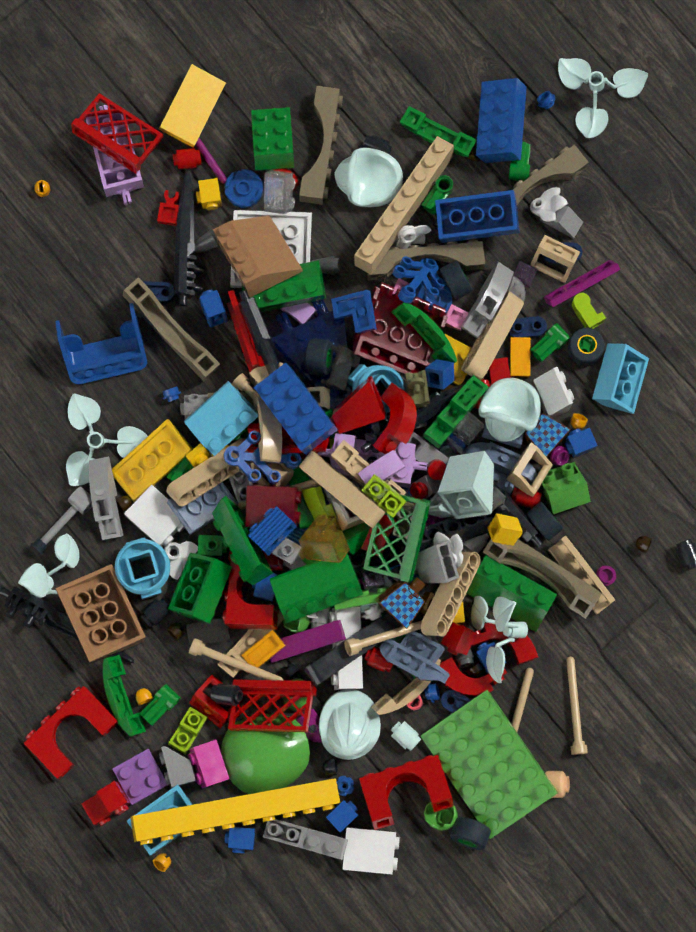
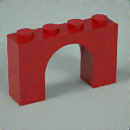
M230 551L229 563H231L230 566L232 568L227 579L229 585L228 590L225 592V602H227L226 610L223 612V621L229 628L277 630L279 610L274 605H254L244 601L242 597L244 581L239 575L240 568L238 564L235 565L230 557V554H232ZM263 551L271 569L282 571L283 560L272 553L268 556Z
M80 686L77 687L70 694L72 697L67 702L63 701L56 707L57 712L54 715L45 717L40 723L42 726L37 731L35 729L32 730L25 737L27 740L24 744L59 780L75 766L59 749L56 743V731L63 720L71 716L85 717L103 736H106L118 724L117 719L85 686L82 688Z
M429 755L422 760L409 761L402 766L389 767L382 772L369 773L359 778L374 830L394 825L388 797L392 789L403 782H415L423 786L428 793L434 812L454 807L438 755Z

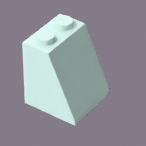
M480 451L451 456L449 458L437 493L456 519L492 513L494 464L487 453Z

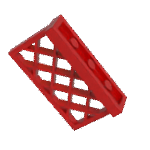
M100 93L79 118H75L72 122L73 134L135 174L138 173L141 169V164L163 138L161 132ZM101 101L107 105L108 110L97 111L96 105ZM120 113L123 115L124 120L113 121L111 114ZM109 114L110 122L99 123V115ZM95 116L96 124L88 125L84 122L87 117ZM136 123L139 125L140 130L129 132L127 124ZM125 125L126 132L115 134L114 126ZM111 126L112 134L104 135L101 133L100 128ZM151 133L156 136L154 141L145 142L143 134ZM141 135L142 143L131 144L130 136ZM127 137L128 144L119 145L116 138ZM143 147L144 153L141 157L133 154L132 148Z
M234 290L228 291L231 302L227 303L250 373L254 368L265 365L261 355L258 356L255 350L252 336L238 304L242 300L238 299Z
M233 680V685H238L243 692V696H248L250 701L242 707L239 705L231 707L229 730L308 732L313 696L316 697L317 688L311 681ZM261 697H268L269 701L260 708L256 701ZM281 697H287L289 701L279 708L275 702ZM301 697H307L306 704L299 709L295 702ZM254 704L259 710L248 717L244 711ZM273 704L278 710L268 718L264 711ZM293 705L298 711L287 718L283 712ZM243 713L247 720L241 725L235 724L236 718ZM260 714H263L267 720L261 725H255L252 721ZM282 714L286 721L280 726L274 725L272 721ZM301 714L304 718L303 726H294L291 722Z

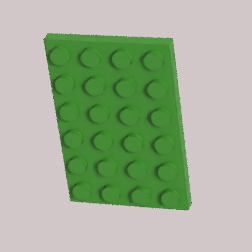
M488 690L421 735L433 756H439L444 772L477 821L490 828V839L558 793Z

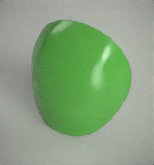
M265 713V714H266V716L269 718V717H270L271 715H273L274 713ZM260 714L252 722L255 725H261L267 719L263 714ZM280 714L272 723L280 726L286 719ZM242 718L235 722V724L241 725L247 718ZM295 719L291 722L294 726H301ZM228 729L222 742L221 755L231 782L242 792L254 794L285 788L293 783L306 769L310 751L305 732L233 731Z

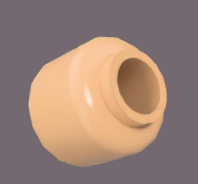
M563 771L545 772L558 792L552 798H563L566 793H569V776H566Z

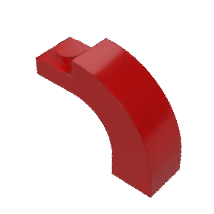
M392 382L380 397L390 409V420L373 445L385 455L395 450L400 442L407 444L414 431L417 417L416 406L412 397Z
M485 623L483 633H481V630L475 631L477 635L471 647L491 640L503 641L508 639V637L503 632H498L496 624ZM528 636L525 638H515L514 642L506 643L512 650L517 665L538 658L534 644Z
M452 657L439 665L450 674L444 685L448 689L464 696H478L486 690L492 692L494 689L490 683L498 684L490 674L481 678H471L464 675L458 669ZM505 668L501 677V681L505 680L504 675L507 674Z

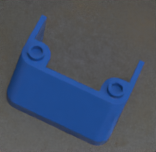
M133 303L129 304L132 320L126 321L121 325V336L83 345L78 335L64 336L60 321H55L58 342L69 378L73 383L84 384L142 370L146 367L147 357Z

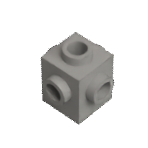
M208 394L184 395V403H180L181 415H185V420L208 400Z

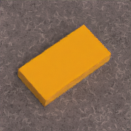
M510 338V377L530 378V338Z
M271 630L241 656L248 664L259 668L286 645L275 631Z

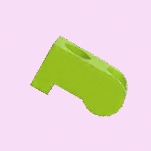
M578 293L573 299L572 308L584 328L594 329L603 324L606 320L603 312L597 314L590 304V297L585 293Z

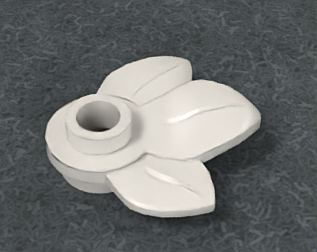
M550 188L541 197L531 202L530 210L533 214L540 216L543 221L551 222L556 220L555 212L566 206L568 202L559 195L560 188Z
M427 225L402 227L398 232L399 240L396 244L397 247L406 249L411 244H424L425 234L429 233L431 228Z
M436 532L433 540L434 545L449 540L456 568L460 567L463 562V554L461 553L463 543L460 536L455 534L449 539L444 534Z
M189 541L181 544L171 542L164 548L170 560L169 575L172 578L179 579L189 554H196L198 551L196 544ZM172 549L177 550V555L171 556L170 551Z
M375 604L365 609V613L361 614V618H370L373 621L382 616L381 612L385 610L379 604Z

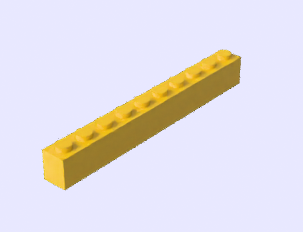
M335 778L131 816L130 818L134 842L140 841V845L153 843L152 839L161 837V841L174 839L173 835L176 834L187 837L194 835V831L202 830L203 834L215 831L214 827L222 826L223 830L234 828V823L242 822L243 826L255 824V819L262 818L263 822L275 820V816L282 814L283 818L295 816V812L303 811V814L314 813L315 808L322 807L323 811L335 809V804L340 803Z

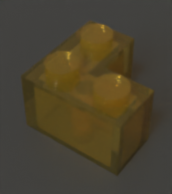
M318 515L299 539L307 560L340 563L350 550L335 516Z

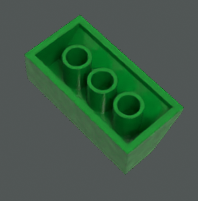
M320 261L300 264L302 272L252 296L256 299L260 311L265 312L326 299Z
M224 496L212 512L215 519L213 524L218 531L222 532L224 537L221 539L224 545L230 548L232 552L230 557L235 565L238 564L240 568L239 575L242 580L255 585L273 574V571L261 548L248 536L250 527H246V519L241 509L231 499Z
M347 550L270 578L276 600L286 623L363 595Z
M487 555L479 566L466 593L473 598L481 596L491 608H493L497 597H505L515 601L516 605L511 619L516 622H526L527 627L534 632L539 628L557 596L556 593Z

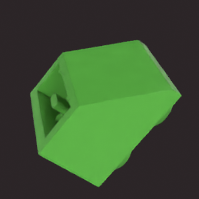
M575 462L551 469L540 485L552 514L591 502L587 482Z

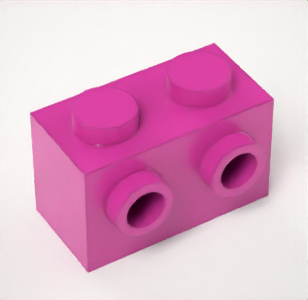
M217 740L189 749L188 757L191 764L195 766L197 772L195 773V778L198 785L205 788L229 779Z

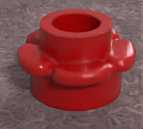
M417 482L411 485V497L423 499L428 496L429 491L426 484Z

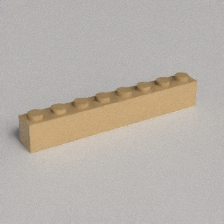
M438 136L355 253L356 267L372 275L397 239L400 229L406 226L453 158V144Z

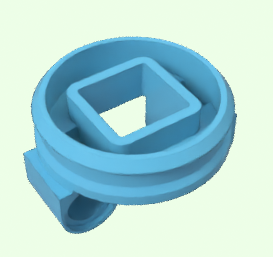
M359 364L346 378L352 387V392L370 376L373 377L375 384L380 380L388 388L392 382L405 391V385L399 373L388 366L373 365L366 367L364 364ZM382 401L387 414L388 412H390V409L388 405Z
M144 537L127 542L119 551L115 560V573L118 581L125 589L134 594L141 595L142 600L162 594L161 587L166 583L170 574V560L165 550L158 543ZM151 556L156 573L135 580L130 560L132 562Z

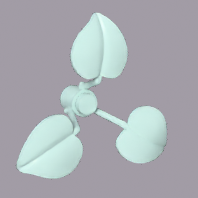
M560 58L558 63L560 79L567 88L576 90L582 86L583 82L586 84L589 82V88L593 91V109L590 107L582 108L576 115V126L588 139L600 135L608 124L607 112L604 109H596L597 92L604 88L605 83L613 89L617 88L618 94L621 97L633 98L640 94L648 78V73L645 71L626 68L617 71L613 75L614 84H612L607 78H604L601 72L594 71L591 73L589 63L583 59Z
M73 394L69 401L68 418L71 425L78 430L89 427L90 434L87 437V443L90 446V452L87 455L85 452L78 451L69 456L66 463V471L71 486L89 483V460L94 459L91 458L94 449L103 447L104 443L118 444L117 451L121 457L125 458L148 437L140 429L127 426L118 431V440L105 439L102 434L93 431L91 424L97 422L100 418L101 410L98 403L91 398L78 394Z
M67 533L58 537L54 546L57 558L62 561L61 565L47 573L41 564H33L26 569L18 584L24 586L38 598H42L46 594H57L56 590L51 589L54 582L50 576L65 567V565L69 568H74L78 564V546Z
M475 596L471 610V621L474 628L477 630L482 629L485 622L496 624L498 632H503L508 637V639L496 643L495 647H489L486 658L490 676L497 683H502L501 677L505 666V654L500 646L514 642L515 638H525L528 633V627L526 622H509L516 605L515 601L505 597H497L493 606L495 620L486 617L488 605L485 599L481 596Z

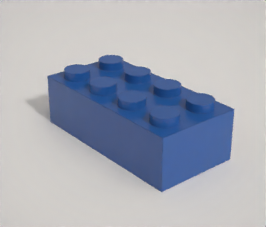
M518 78L482 82L476 156L485 163L521 160L527 86Z
M514 190L435 200L439 240L442 243L520 233Z
M284 363L254 387L304 454H308L338 430L287 363Z

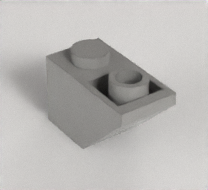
M415 432L412 433L407 443L416 444V460L428 462V464L434 459H440L445 464L449 461L447 456Z
M166 746L161 747L162 752L159 753L162 765L166 764L167 772L164 775L167 785L171 784L173 788L177 784L182 786L196 782L191 761Z

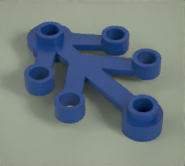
M404 256L400 261V265L395 266L392 274L396 278H414L409 285L402 287L398 293V297L402 302L412 303L416 296V289L421 283L429 299L435 300L438 297L439 291L444 289L446 282L444 279L439 278L437 274L439 267L435 260L423 258L419 262ZM410 268H416V269H420V271H413V270H408V269H410ZM427 276H430V277H431V279H432V281H433V287H432V285H431V283H430V281H429V279H428Z
M251 431L247 439L238 447L230 446L225 450V462L230 466H238L248 476L250 482H258L261 478V473L257 469L252 470L245 461H252L268 477V481L271 484H276L281 479V474L278 471L272 470L265 463L266 461H260L259 447L253 453L245 452L252 444H256L260 440L261 435L258 431ZM251 435H255L257 440H253ZM231 453H236L237 458H233ZM288 453L281 456L280 463H284L289 469H296L301 463V456L298 453ZM291 456H294L297 461L293 462ZM255 473L258 478H252L251 474ZM271 475H276L277 480H273Z

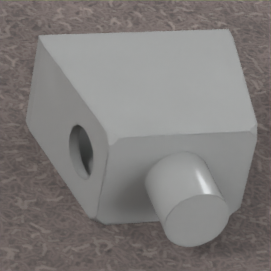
M449 540L419 552L414 574H419L420 580L423 583H447L459 578Z

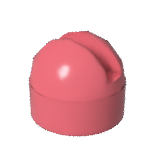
M419 695L408 703V708L411 710L420 709L423 704L421 696ZM417 699H419V701L415 704V706L412 707L411 705H412Z

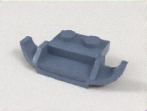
M479 442L467 446L465 451L468 454L480 451L487 453L494 464L493 481L502 491L505 490L510 495L514 485L506 479L521 455L493 442ZM529 462L521 473L530 485H532L538 475L535 468Z
M416 631L407 633L400 644L389 639L383 641L379 647L387 662L412 674L419 680H438L445 684L450 676L448 672L436 664L445 648Z

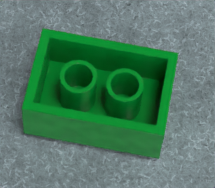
M290 107L251 110L255 170L294 168Z
M190 553L168 609L184 617L210 624L232 567L215 558Z

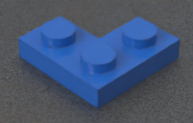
M369 290L331 299L334 318L341 319L353 316L355 333L361 334L377 329L371 292Z

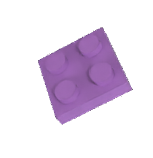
M149 749L113 768L131 805L167 786L166 779Z

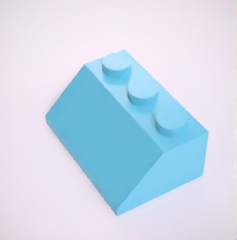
M608 343L592 399L603 406L634 414L649 358L627 344Z
M227 381L192 413L184 423L200 443L215 456L258 417V413L254 406Z
M177 784L135 815L193 804ZM130 818V819L127 820V823L129 824V826H130L131 829H132L131 818ZM181 834L173 835V838L176 839ZM161 837L152 839L153 843L143 846L149 855H153L174 839L161 841Z

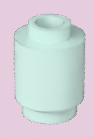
M398 721L391 729L393 732L391 737L404 749L407 748L411 751L421 740L418 736L419 734L405 721L402 724Z

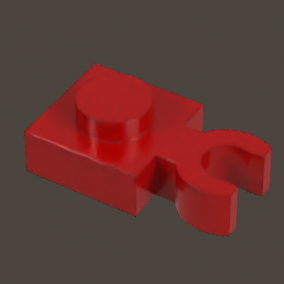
M166 190L164 192L166 203L160 202L157 222L177 226L179 205H175V203L179 201V192L176 191L174 198H169V191Z

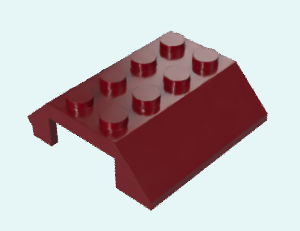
M381 282L380 286H375L371 292L377 329L361 334L355 333L353 338V354L381 366H388L406 375L405 373H418L425 370L430 364L428 362L433 349L410 323L404 326L392 313L393 309L403 303L398 297L400 290L397 289L395 294H393L394 287ZM416 296L412 303H409L428 315L440 329L445 327L448 318L444 315L446 312L445 308L433 304L429 309L430 302Z

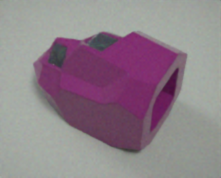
M311 709L309 728L305 734L312 742H322L319 732L320 718L314 709ZM303 716L297 719L301 726H303Z

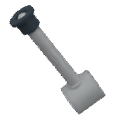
M82 487L77 488L68 498V502L72 506L41 539L38 538L34 544L31 543L42 555L47 547V543L77 511L84 515L92 508L91 495Z

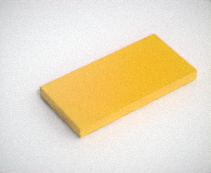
M192 64L159 130L193 148L226 82Z
M167 419L112 468L113 477L133 502H135L151 485L154 486L179 464L193 448L171 421Z

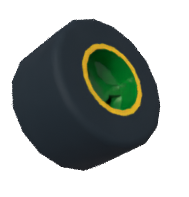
M455 260L440 269L445 282L456 300L473 291L458 261Z
M592 328L577 330L573 333L568 343L570 358L579 365L588 366L594 364L604 352V339L598 331Z
M313 338L309 341L306 349V371L311 375H328L333 360L332 342L330 340Z
M539 502L526 513L530 521L547 540H551L563 530L562 525L542 502Z
M458 817L450 837L462 846L475 850H484L491 830L485 824L476 820Z

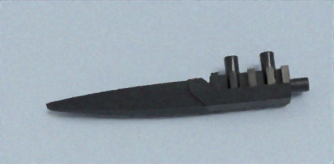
M190 168L186 170L176 228L173 296L179 298V306H187V299L195 296V292H203V286L196 285L194 279L196 274H203L204 268L194 265L196 256L190 255L195 251L194 198Z
M244 290L239 293L242 302L238 305L252 336L255 350L258 356L261 355L270 375L280 367L274 351L276 347L254 297L249 298L247 291Z
M467 382L430 398V404H426V407L417 408L415 428L446 408L451 399ZM390 412L386 414V425H379L378 421L371 423V434L368 432L365 434L366 443L361 446V450L364 453L369 450L373 453L380 452L373 445L387 427L390 420Z
M450 436L447 438L446 443L455 456L468 454ZM493 481V487L498 488L506 496L503 500L504 503L498 507L499 513L517 517L523 531L521 538L526 544L531 541L538 548L543 543L537 537L540 531L516 505L510 495L505 490L502 491Z
M16 586L11 591L4 587L1 588L0 595L7 598L5 606L9 607L6 612L7 617L13 618L18 610L22 616H28L23 623L26 627L30 628L35 620L39 621L40 625H43L46 621L49 628L79 641L66 613ZM124 651L111 655H120L121 660L134 663V659Z

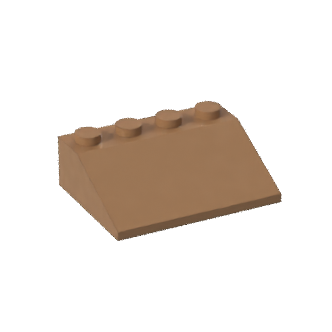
M270 215L232 220L213 229L220 248L249 297L303 271Z
M112 564L56 588L57 594L89 663L144 642L146 636L121 583L117 579Z

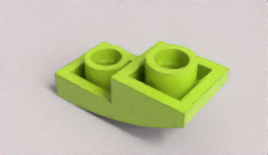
M375 473L361 490L392 517L406 503V500Z
M321 486L302 490L305 502L320 526L337 523L332 503L325 504Z
M190 707L168 745L186 755L207 720V716Z

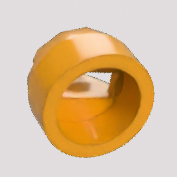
M39 180L35 183L34 190L38 196L45 197L50 193V186L48 182ZM40 184H43V192H40Z
M574 413L570 424L573 429L581 430L586 426L588 419L581 414Z
M142 688L137 691L135 698L138 705H143L151 701L153 696L148 689Z
M161 853L153 859V864L159 871L165 872L171 864V858H166V854Z

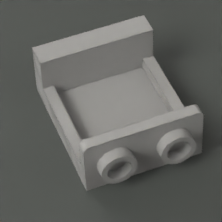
M287 538L272 552V554L282 559L283 566L290 570L304 566L305 563L302 560L308 555L300 545Z

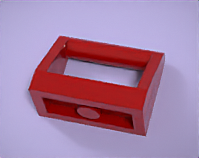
M211 675L195 692L189 704L207 716L210 721L221 729L230 718L231 708L227 712L203 693L210 684L213 686L219 683L223 684Z

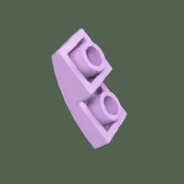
M308 303L280 308L302 326L316 312V309Z
M393 450L364 468L358 474L365 484L374 473L385 481L404 469L405 465Z

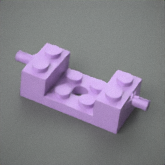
M103 105L104 110H108L107 105ZM120 113L111 114L113 121L124 120L123 115ZM109 114L99 115V123L110 122ZM95 116L86 118L88 125L96 124ZM125 125L114 126L115 134L126 132ZM111 126L100 128L102 134H112ZM127 137L116 138L119 145L128 144ZM93 147L106 197L122 194L124 205H128L126 197L129 204H131L129 192L144 187L140 170L135 174Z
M335 433L334 444L331 449H326V452H318L319 456L330 457L331 466L349 480L353 478L331 457V454L343 440L359 452L358 455L366 462L370 457L379 459L385 455L382 452L373 453L371 450L364 453L361 450V446L366 443V440L356 439L354 435ZM400 442L394 450L405 465V468L390 479L400 487L410 488L414 469L427 471L428 462L416 461V444Z

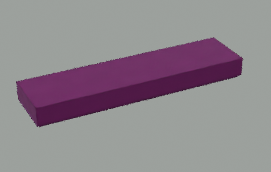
M608 260L545 295L544 300L548 305L555 307L619 271L620 267L616 262Z
M341 620L281 638L286 646L270 658L271 663H275L346 640Z

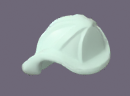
M372 148L354 150L350 157L339 164L334 174L338 187L347 194L349 201L360 207H378L392 202L403 184L402 169L396 159L381 150Z
M503 378L493 383L485 392L479 406V415L485 418L486 427L496 440L502 442L512 441L520 437L525 430L532 431L535 429L540 416V398L536 389L529 383L516 378Z
M351 689L338 691L326 701L322 708L319 719L320 737L325 749L337 758L346 760L359 758L367 754L379 738L381 729L380 717L371 707L374 705V702L363 692Z

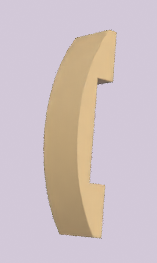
M254 390L252 392L254 409L258 410L261 434L259 442L260 461L280 463L282 456V426L257 391Z
M343 440L331 454V457L347 474L364 487L365 483L358 473L370 464L358 455L359 452ZM385 480L398 494L405 495L406 491L393 480Z
M280 611L278 614L277 627L284 620V617ZM249 629L226 655L247 663L241 655L271 630ZM223 662L217 664L232 678L240 671V669Z
M437 660L436 664L438 666L440 665L441 660ZM416 677L396 696L391 698L386 693L371 707L378 715L398 710L418 697L431 681L419 680Z

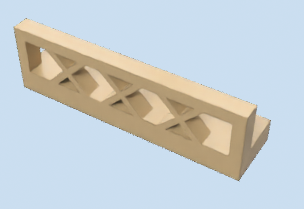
M566 535L548 549L549 554L559 566L602 593L592 609L596 615L615 601L614 597Z

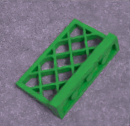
M399 494L406 502L416 503L414 512L407 515L402 507L400 510L404 518L396 523L392 516L387 512L385 513L392 525L383 530L378 522L372 528L363 569L410 582L413 580L431 501ZM406 519L410 525V530L403 535L397 524ZM394 527L400 537L390 542L385 531ZM382 534L388 545L378 549L375 544V538ZM402 539L406 547L405 551L398 555L392 544ZM390 547L395 557L386 562L380 551ZM378 554L383 563L378 568L369 566L371 557ZM397 559L401 565L400 573L392 572L388 564Z

